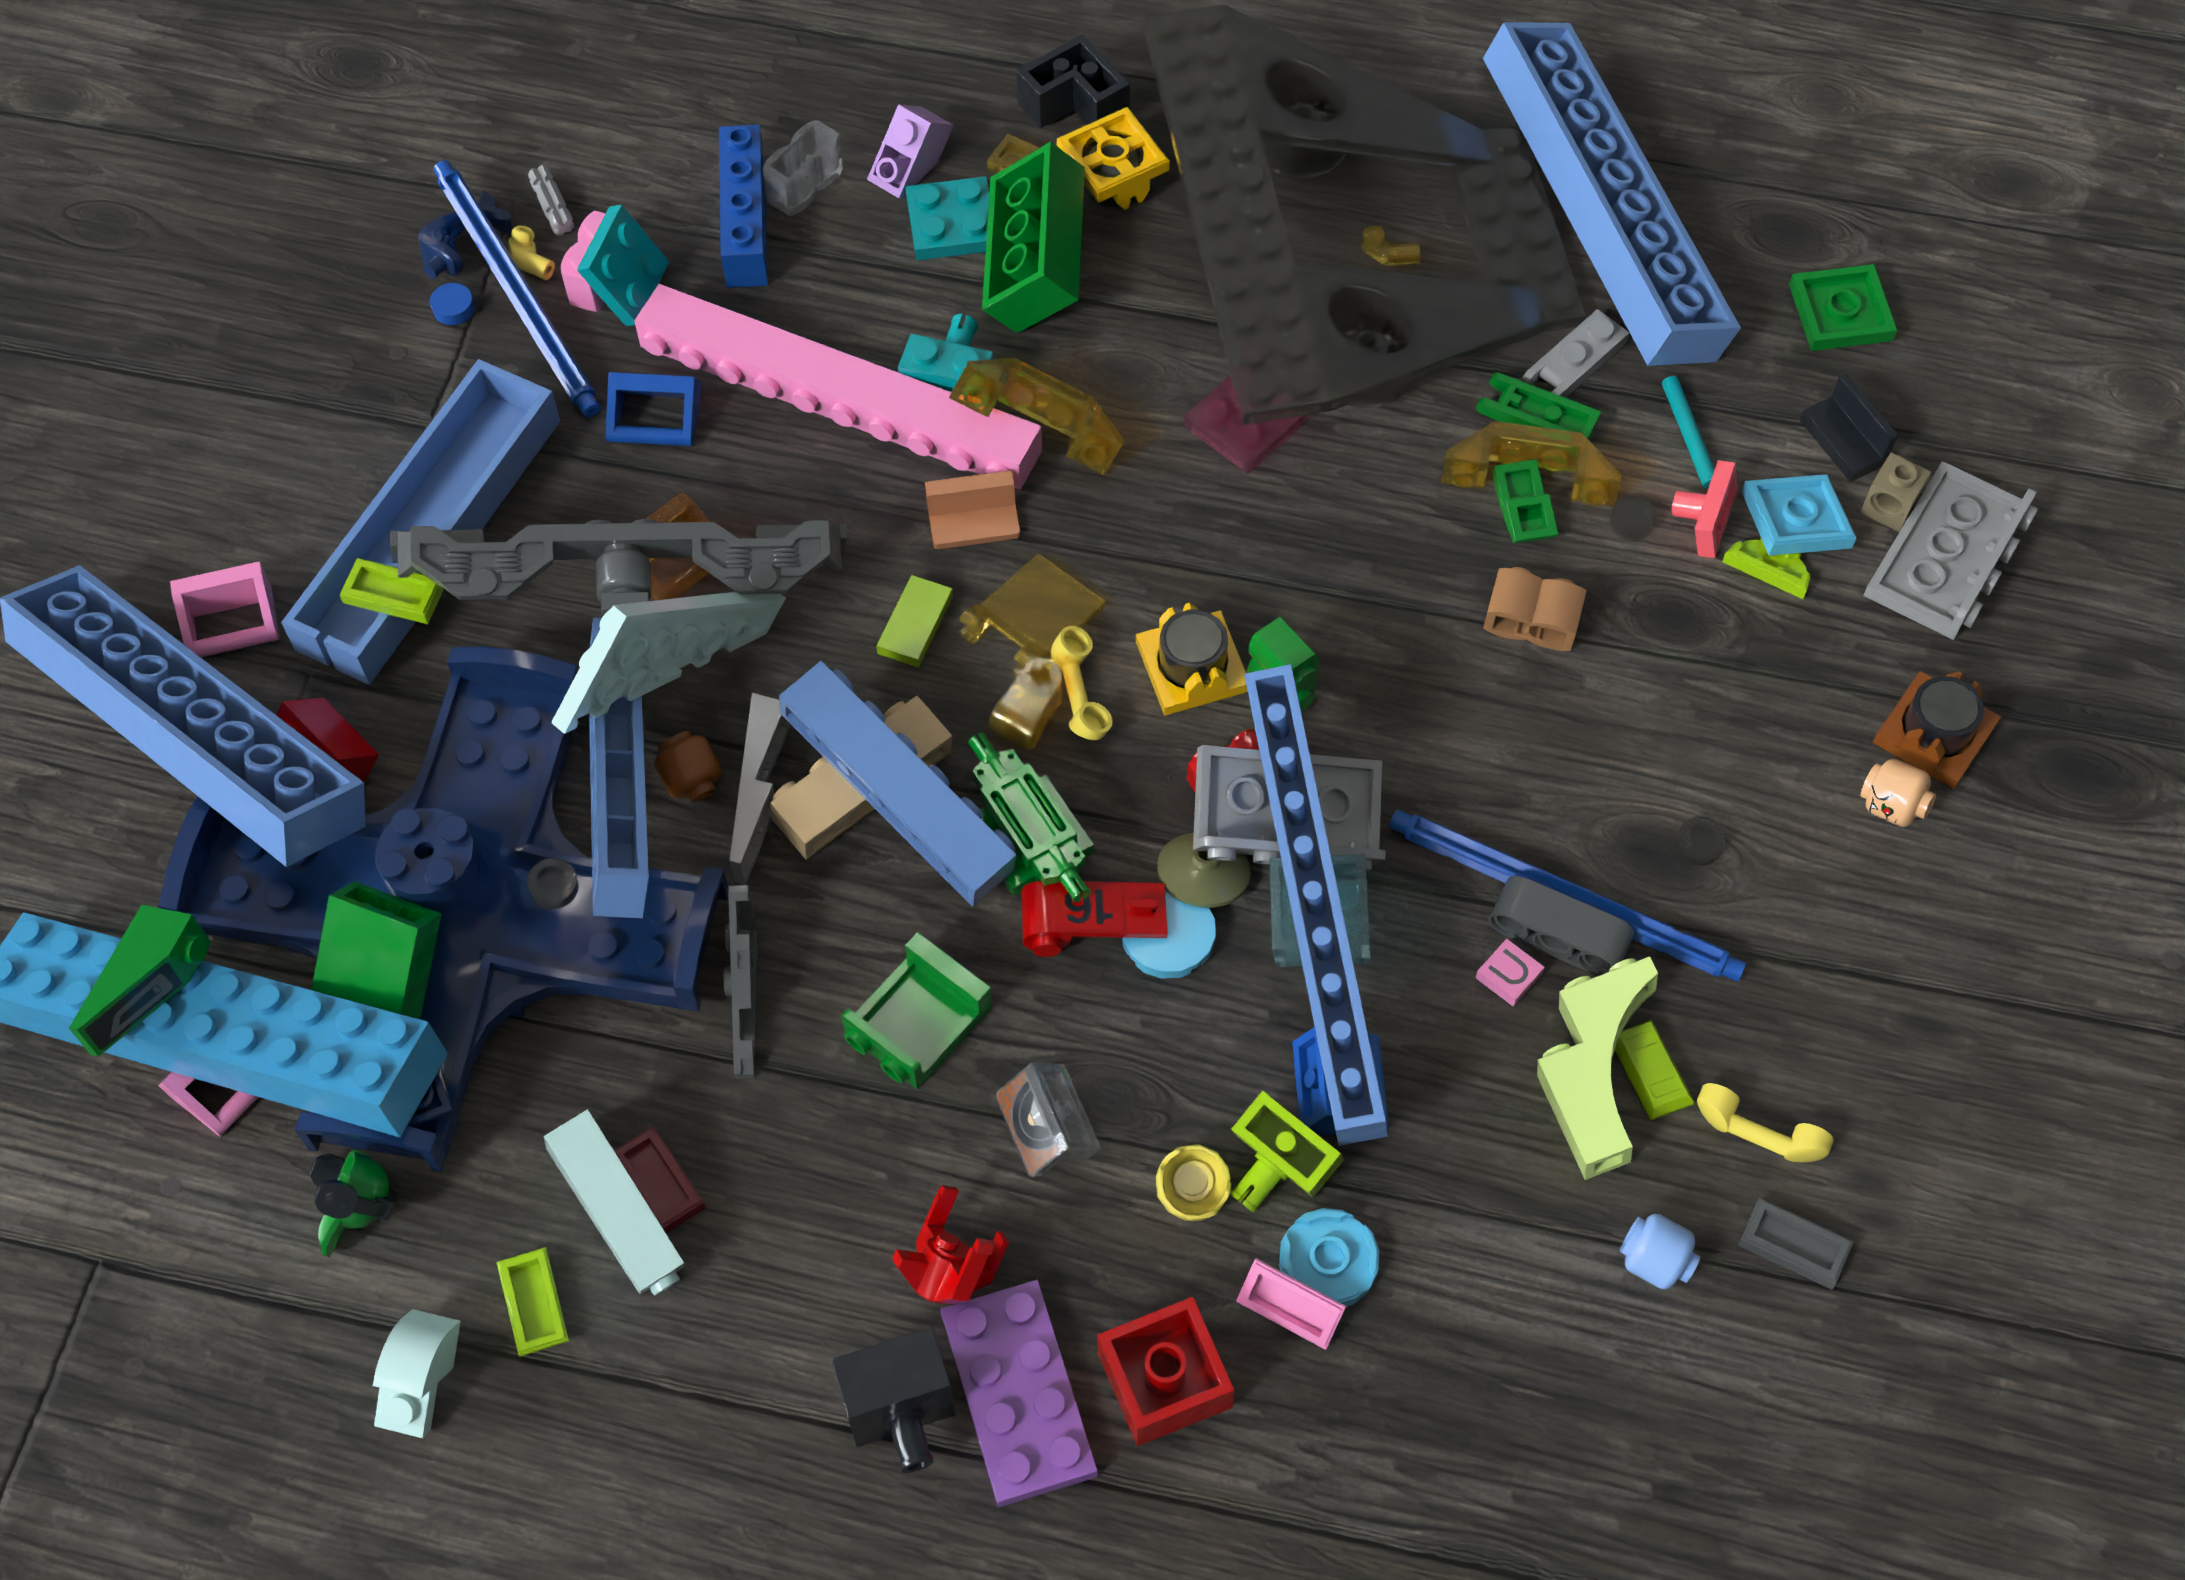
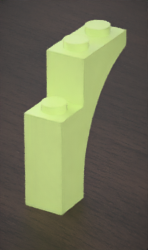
M1650 957L1637 962L1634 958L1620 961L1612 966L1608 973L1595 978L1590 976L1576 978L1570 981L1564 987V990L1559 991V1011L1575 1045L1572 1047L1569 1044L1557 1045L1547 1050L1543 1054V1058L1538 1059L1537 1077L1585 1180L1631 1163L1633 1146L1623 1127L1615 1104L1611 1081V1063L1616 1044L1625 1025L1639 1006L1656 991L1658 972Z

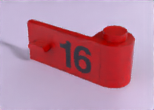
M1036 881L1025 885L1021 889L1023 946L1032 950L1033 954L1040 957H1051L1059 954L1061 949L1069 945L1072 937L1167 938L1168 935L1165 883L1084 881L1091 890V893L1084 900L1081 896V902L1078 903L1073 902L1072 897L1062 882L1049 884L1044 887L1041 881Z

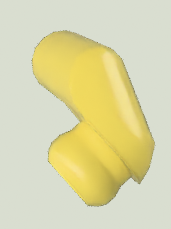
M526 226L514 227L511 232L512 237L508 239L509 254L518 269L544 280L550 279L555 269V263L536 254V247L533 242L534 232L532 229Z

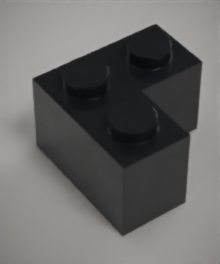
M1083 34L1016 70L1018 104L1040 128L1073 110L1088 125L1123 108L1128 107L1130 109V83Z

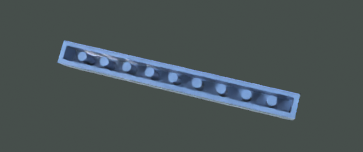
M1290 664L1246 673L1244 676L1338 1145L1388 1137L1382 1100L1292 667Z

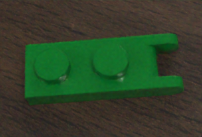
M1494 373L1489 381L1490 386L1502 392L1498 402L1488 398H1480L1476 405V410L1480 414L1577 452H1584L1599 422L1601 411L1502 373Z

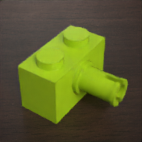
M1262 1090L1231 1129L1238 1138L1257 1152L1255 1157L1258 1160L1234 1190H1231L1230 1195L1242 1203L1250 1193L1242 1204L1252 1213H1255L1257 1207L1280 1179L1286 1181L1289 1178L1314 1198L1341 1165L1344 1158L1340 1152Z

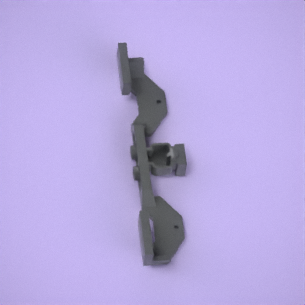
M639 519L632 523H611L606 520H592L585 524L528 525L506 542H484L483 529L439 530L435 526H410V531H390V549L393 563H398V578H408L418 570L459 600L508 599L553 564V560L597 559L595 565L596 596L601 602L602 617L613 605L646 602L651 598L652 580L649 558L692 557L694 563L739 594H786L824 563L833 570H842L841 555H844L847 542L846 524H829L828 520H808L801 525H757L756 538H737L715 522L658 523L651 519Z

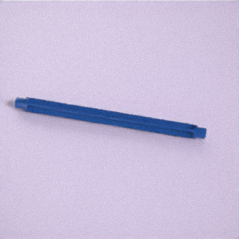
M448 160L438 162L433 170L438 177L440 188L444 191L570 397L572 404L579 407L584 417L596 415L601 407L595 399L596 393L594 389L590 386L463 180L461 173L458 170H454Z
M1396 809L1392 816L1389 828L1404 834V839L1445 857L1448 856L1465 866L1504 883L1512 876H1520L1535 881L1624 920L1635 931L1633 940L1672 955L1676 959L1718 978L1722 975L1739 982L1747 963L1730 956V951L1691 934L1676 930L1666 923L1416 813L1412 816Z

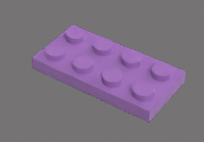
M1038 1280L941 1308V1316L998 1508L1098 1477V1471Z

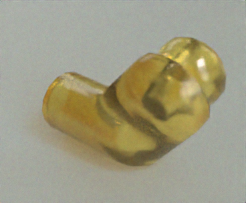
M1369 226L1363 230L1364 240L1361 241L1363 252L1380 264L1395 266L1420 263V247L1418 242L1391 244L1384 239L1385 232L1382 227Z

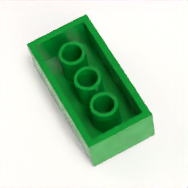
M1052 142L1045 144L990 177L982 310L1015 333L1023 331L1079 300L1085 167Z

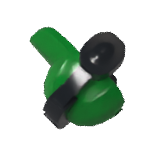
M352 1150L346 1159L334 1154L320 1155L314 1159L310 1168V1177L313 1183L318 1186L314 1195V1202L317 1209L324 1214L318 1229L321 1254L330 1258L345 1229L366 1227L377 1218L383 1220L390 1219L399 1200L396 1198L397 1193L389 1187L390 1181L384 1168L371 1157L358 1150Z

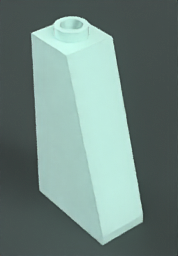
M588 1109L544 1136L546 1150L638 1293L642 1295L650 1289L653 1295L657 1296L680 1281L676 1272L684 1267L683 1260Z

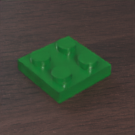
M1874 264L1792 274L1789 287L1811 351L1894 340L1897 328Z

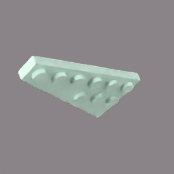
M737 592L613 605L600 621L601 629L592 646L582 655L579 662L580 669L551 723L565 734L577 728L579 722L577 719L588 713L596 719L608 713L610 704L623 696L627 700L632 701L679 678L682 673L680 668L690 663L697 668L709 663L712 654L722 647L731 652L766 635L786 597L782 594H739Z

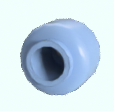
M1652 1214L1646 1220L1638 1217L1628 1231L1620 1248V1253L1626 1255V1269L1660 1289H1669L1678 1279L1687 1283L1700 1260V1256L1693 1253L1695 1247L1694 1234L1661 1214Z

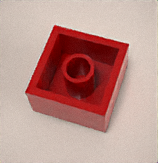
M1193 1297L1097 1335L1099 1358L1137 1447L1232 1408L1234 1388Z

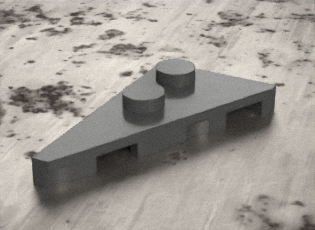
M748 885L729 886L728 890L729 923L725 925L726 951L730 952L731 966L724 967L725 995H732L735 1079L755 1078L758 922Z

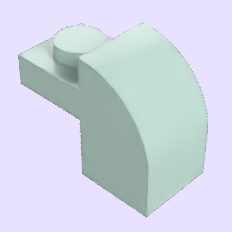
M412 1309L397 1322L383 1347L374 1376L373 1386L380 1388L374 1423L375 1427L419 1438H424L431 1431L438 1382L454 1367L460 1320Z

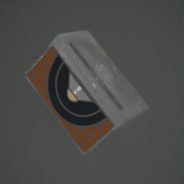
M1030 1063L996 1092V1099L1029 1176H1041L1062 1158H1090L1101 1149L1064 1064Z

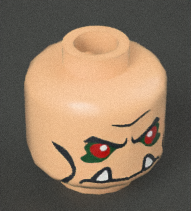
M1890 759L1883 765L1876 763L1869 772L1861 791V797L1866 799V808L1870 814L1899 827L1909 826L1916 817L1925 819L1935 802L1936 794L1929 791L1931 779L1926 771L1898 759Z

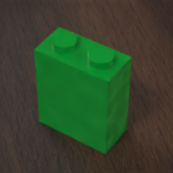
M356 881L330 894L311 990L420 1019L442 913Z

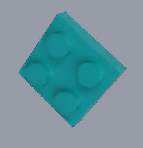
M986 176L905 186L916 261L986 252L989 189Z
M623 205L609 206L577 271L625 326H634V320L658 286L670 261Z

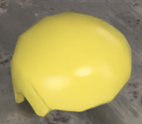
M1200 1144L1177 1147L1163 1159L1156 1174L1157 1197L1169 1213L1182 1220L1202 1221L1218 1213L1230 1195L1229 1168L1216 1151Z

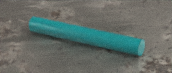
M1667 377L1662 381L1663 389L1704 489L1708 490L1715 468L1678 377Z

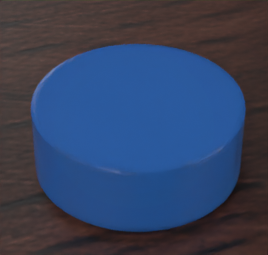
M459 283L443 284L435 289L430 297V305L434 317L440 323L446 325H457L467 321L475 309L470 290Z

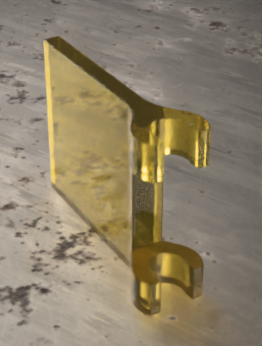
M1038 553L984 602L972 606L963 612L959 621L964 623L965 626L959 631V635L971 644H974L991 625L1022 648L1014 656V661L1020 665L1013 670V674L1027 684L1035 678L1045 662L1050 658L1052 644L1061 630L1067 626L1082 628L1105 607L1106 601Z

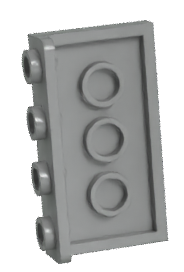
M1942 461L1869 582L1863 596L1954 640L1961 626L1965 625L1971 628L1984 605L1976 601L1980 593L1982 592L1989 596L2002 574V571L1995 569L1999 560L2006 564L2010 561L2020 542L2019 539L2013 537L2017 529L2026 532L2038 511V508L2031 505L2037 491L2029 488L2023 499Z
M1201 745L1197 748L1193 850L1207 851V859L1233 861L1236 860V854L1253 855V862L1258 864L1282 863L1259 750ZM1310 754L1332 861L1344 862V870L1372 871L1373 864L1385 861L1386 851L1379 850L1382 761Z

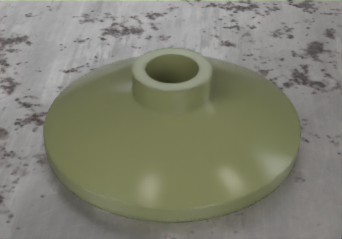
M1194 833L1178 836L1163 847L1157 862L1158 878L1161 883H1165L1166 891L1183 903L1202 908L1221 907L1241 897L1249 885L1251 870L1245 854H1236V860L1233 861L1207 859V851L1193 850Z

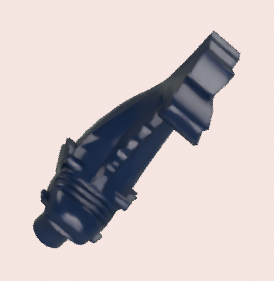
M482 190L478 204L492 227L500 232L511 234L510 213L497 208L496 197H491ZM456 212L448 213L433 220L419 231L418 240L422 262L424 263L423 270L431 279H435L442 272L447 273L449 276H455L463 270L462 258L455 250L454 244L455 239L458 238V235L466 227Z

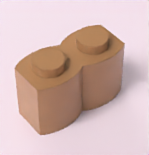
M1499 568L1483 629L1500 637L1528 640L1535 645L1558 651H1571L1587 590L1565 578L1541 579L1525 568Z

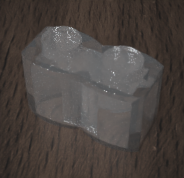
M814 120L802 126L794 134L790 145L775 151L767 159L763 167L768 203L788 216H793L811 204L817 191L831 185L839 177L843 169L839 133L819 120Z

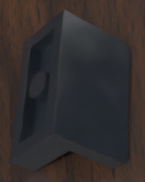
M1848 374L1838 378L1832 397L1803 410L1800 418L1801 423L1850 482L1881 468L1891 453L1897 439L1896 431Z

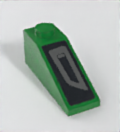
M141 905L69 1027L70 1031L90 1055L97 1057L102 1055L189 983L198 965L205 959L208 948L212 943L192 914Z

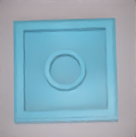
M1827 474L1744 482L1741 491L1769 556L1853 548L1856 536Z

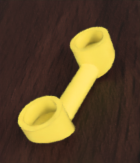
M1067 626L1061 630L1054 640L1051 655L1055 666L1063 672L1073 712V717L1068 725L1080 737L1100 740L1112 727V717L1109 711L1101 704L1088 702L1080 665L1091 652L1093 643L1088 633L1077 626Z
M1713 1083L1702 1086L1697 1098V1104L1702 1115L1715 1129L1724 1133L1729 1132L1780 1154L1786 1160L1792 1162H1814L1829 1155L1834 1139L1826 1130L1812 1124L1800 1123L1796 1125L1790 1138L1735 1114L1740 1099L1732 1090Z

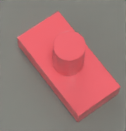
M1718 460L1707 494L1679 490L1675 493L1672 515L1674 517L1698 520L1695 526L1698 556L1716 558L1738 493L1736 463Z

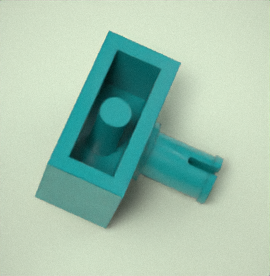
M963 314L954 315L945 341L910 334L898 365V373L987 405L995 384L993 352L970 347L974 334L978 329V323L974 318L966 315L962 327L960 324Z

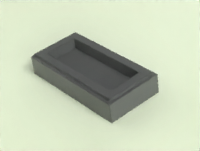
M1759 1197L1737 1246L1832 1290L1837 1283L1854 1241Z

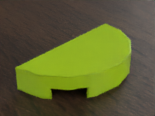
M1760 538V540H1748L1743 543L1738 541L1724 555L1723 563L1796 597L1804 599L1807 592L1810 573H1808L1806 566L1800 559L1801 553L1769 556Z

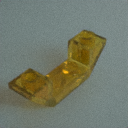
M1016 358L968 361L949 396L950 399L986 417H989L996 402L999 401L1071 437L1066 457L1105 475L1124 443L1122 435L1092 396Z
M1494 421L1446 450L1441 483L1454 484L1461 488L1476 487L1484 489L1489 461L1509 464L1537 459L1538 467L1545 468L1549 471L1574 472L1571 501L1585 502L1592 506H1614L1622 474L1582 433Z

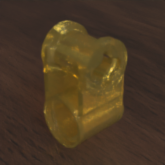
M1047 658L1030 660L1023 667L1008 692L996 704L990 716L988 728L1028 750L1032 749L1062 701V688L1060 686L1062 674L1058 664Z

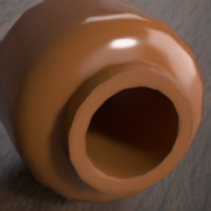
M685 731L668 738L658 746L659 754L655 758L654 768L672 798H689L692 803H696L715 793L716 788L714 784L720 779L723 768L710 743L704 736H692L690 731Z

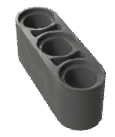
M1512 876L1507 879L1488 918L1490 925L1499 933L1596 976L1608 973L1612 966L1624 960L1635 936L1633 928L1624 920L1520 876Z

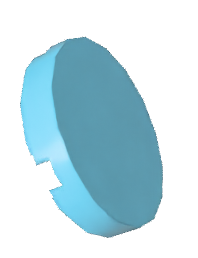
M1165 889L1167 938H1122V943L1127 956L1129 955L1135 962V966L1144 973L1161 979L1181 978L1191 974V970L1196 969L1200 964L1202 966L1210 958L1216 941L1215 918L1209 908L1183 903L1174 898Z
M1321 1208L1304 1213L1286 1231L1280 1245L1279 1268L1283 1273L1341 1304L1349 1306L1355 1304L1370 1291L1379 1270L1380 1250L1373 1232L1365 1224L1363 1226L1360 1221L1354 1219V1215L1344 1210Z

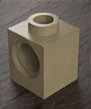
M1890 453L1872 482L1860 513L1900 532L1920 499L1931 471Z

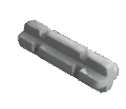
M545 165L532 168L528 173L533 190L537 193L536 196L547 219L550 221L549 224L553 232L557 235L571 232L574 229L573 218L566 208V203L556 182L552 179L553 176L550 169Z

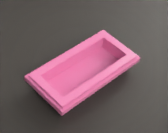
M1255 1258L1236 1300L1241 1305L1325 1350L1346 1308L1340 1302Z

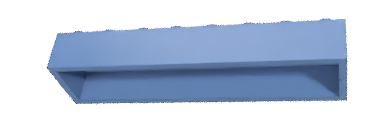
M480 359L476 361L281 622L295 651L327 666L332 662L336 670L368 685L373 682L416 621L342 602L340 593L356 559L360 558L398 568V563H393L390 531H410V526H435L439 530L483 529L560 423V417L551 390Z

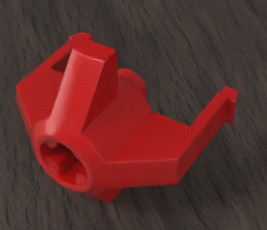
M942 1185L937 1191L939 1194H936L916 1240L917 1252L896 1249L892 1259L912 1288L925 1300L936 1304L967 1302L970 1300L973 1291L992 1283L1009 1241L1003 1232L997 1231L993 1241L976 1238L973 1247L970 1246L969 1249L955 1235L946 1232L944 1225L959 1190L957 1187Z

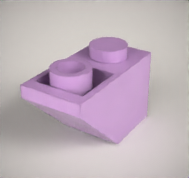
M898 104L867 180L897 198H904L906 196L905 186L916 185L938 163L954 125L923 107Z

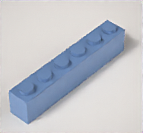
M822 661L818 662L779 695L780 714L974 907L1014 871L1016 854L1014 853L1015 846L1012 841L998 829L993 832L981 820L983 816L978 807L967 797L960 799L949 788L950 783L945 774L933 764L928 767L917 756V749L911 740L901 732L895 734L885 724V717L876 705L868 700L863 703L852 692L854 689L851 682L840 670L834 669L831 671Z

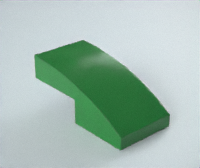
M1537 459L1494 466L1491 471L1493 482L1513 543L1518 544L1556 538L1558 531L1550 495L1544 494Z

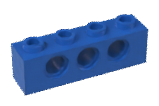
M760 124L719 127L720 249L726 287L767 286L766 167Z

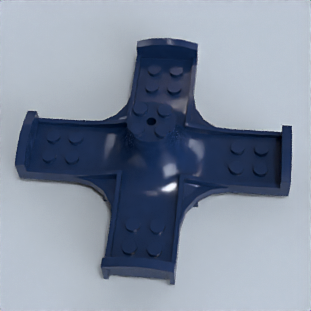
M482 646L452 647L447 661L452 675L420 772L414 784L389 806L365 816L366 827L286 867L197 796L175 840L165 872L158 907L192 914L206 935L282 946L313 957L317 961L329 895L353 881L442 913L421 1018L419 1020L429 1022L448 1053L440 1070L453 1112L414 1127L407 1126L401 1137L313 1112H300L295 1131L310 1151L318 1152L321 1143L424 1159L433 1171L442 1172L473 1065L490 1032L507 1017L523 1019L526 1005L548 996L588 994L690 1011H700L701 1000L696 985L718 900L728 901L729 887L724 869L705 866L702 876L648 868L649 878L643 918L593 916L592 858L585 856L562 835L555 817L557 783L573 730L564 734L551 722L577 675L578 669L576 665L513 649Z

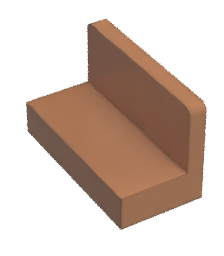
M1012 470L925 482L927 508L935 549L989 543L1020 537Z

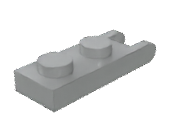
M1597 309L1528 369L1523 375L1522 381L1533 385L1542 378L1555 388L1551 393L1566 398L1627 344L1630 332Z

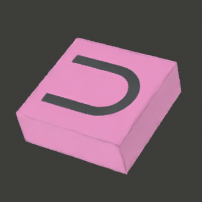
M1506 939L1477 971L1476 979L1514 1007L1543 974L1545 967Z

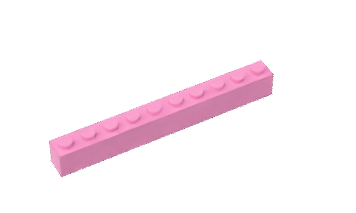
M658 284L634 320L640 347H643L653 355H664L680 361L690 369H701L717 375L727 383H738L754 389L764 397L778 398L795 405L804 412H815L831 418L841 426H852L868 432L878 440L891 441L909 448L918 455H929L947 462L957 470H968L979 475L1012 470L1014 486L1016 489L1021 490L1042 453V429L1038 424Z

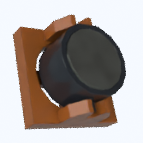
M1919 671L1876 734L1872 743L1910 765L1926 771L1929 776L1955 789L1997 726L2001 716L1983 707V693L1980 684L1976 681L1970 685L1963 682L1962 673L1955 672L1946 676L1932 678ZM1903 723H1905L1906 735L1903 731ZM1958 753V755L1952 757H1943L1944 755Z

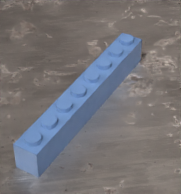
M593 617L590 647L601 629L600 621L602 618ZM623 696L610 704L608 713L596 719L589 714L593 916L643 918L649 870L642 696L632 701L627 700Z

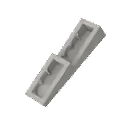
M752 693L729 859L735 882L745 885L772 821L770 802L773 801L775 792L773 784L768 783L791 726L780 714V702L778 699Z

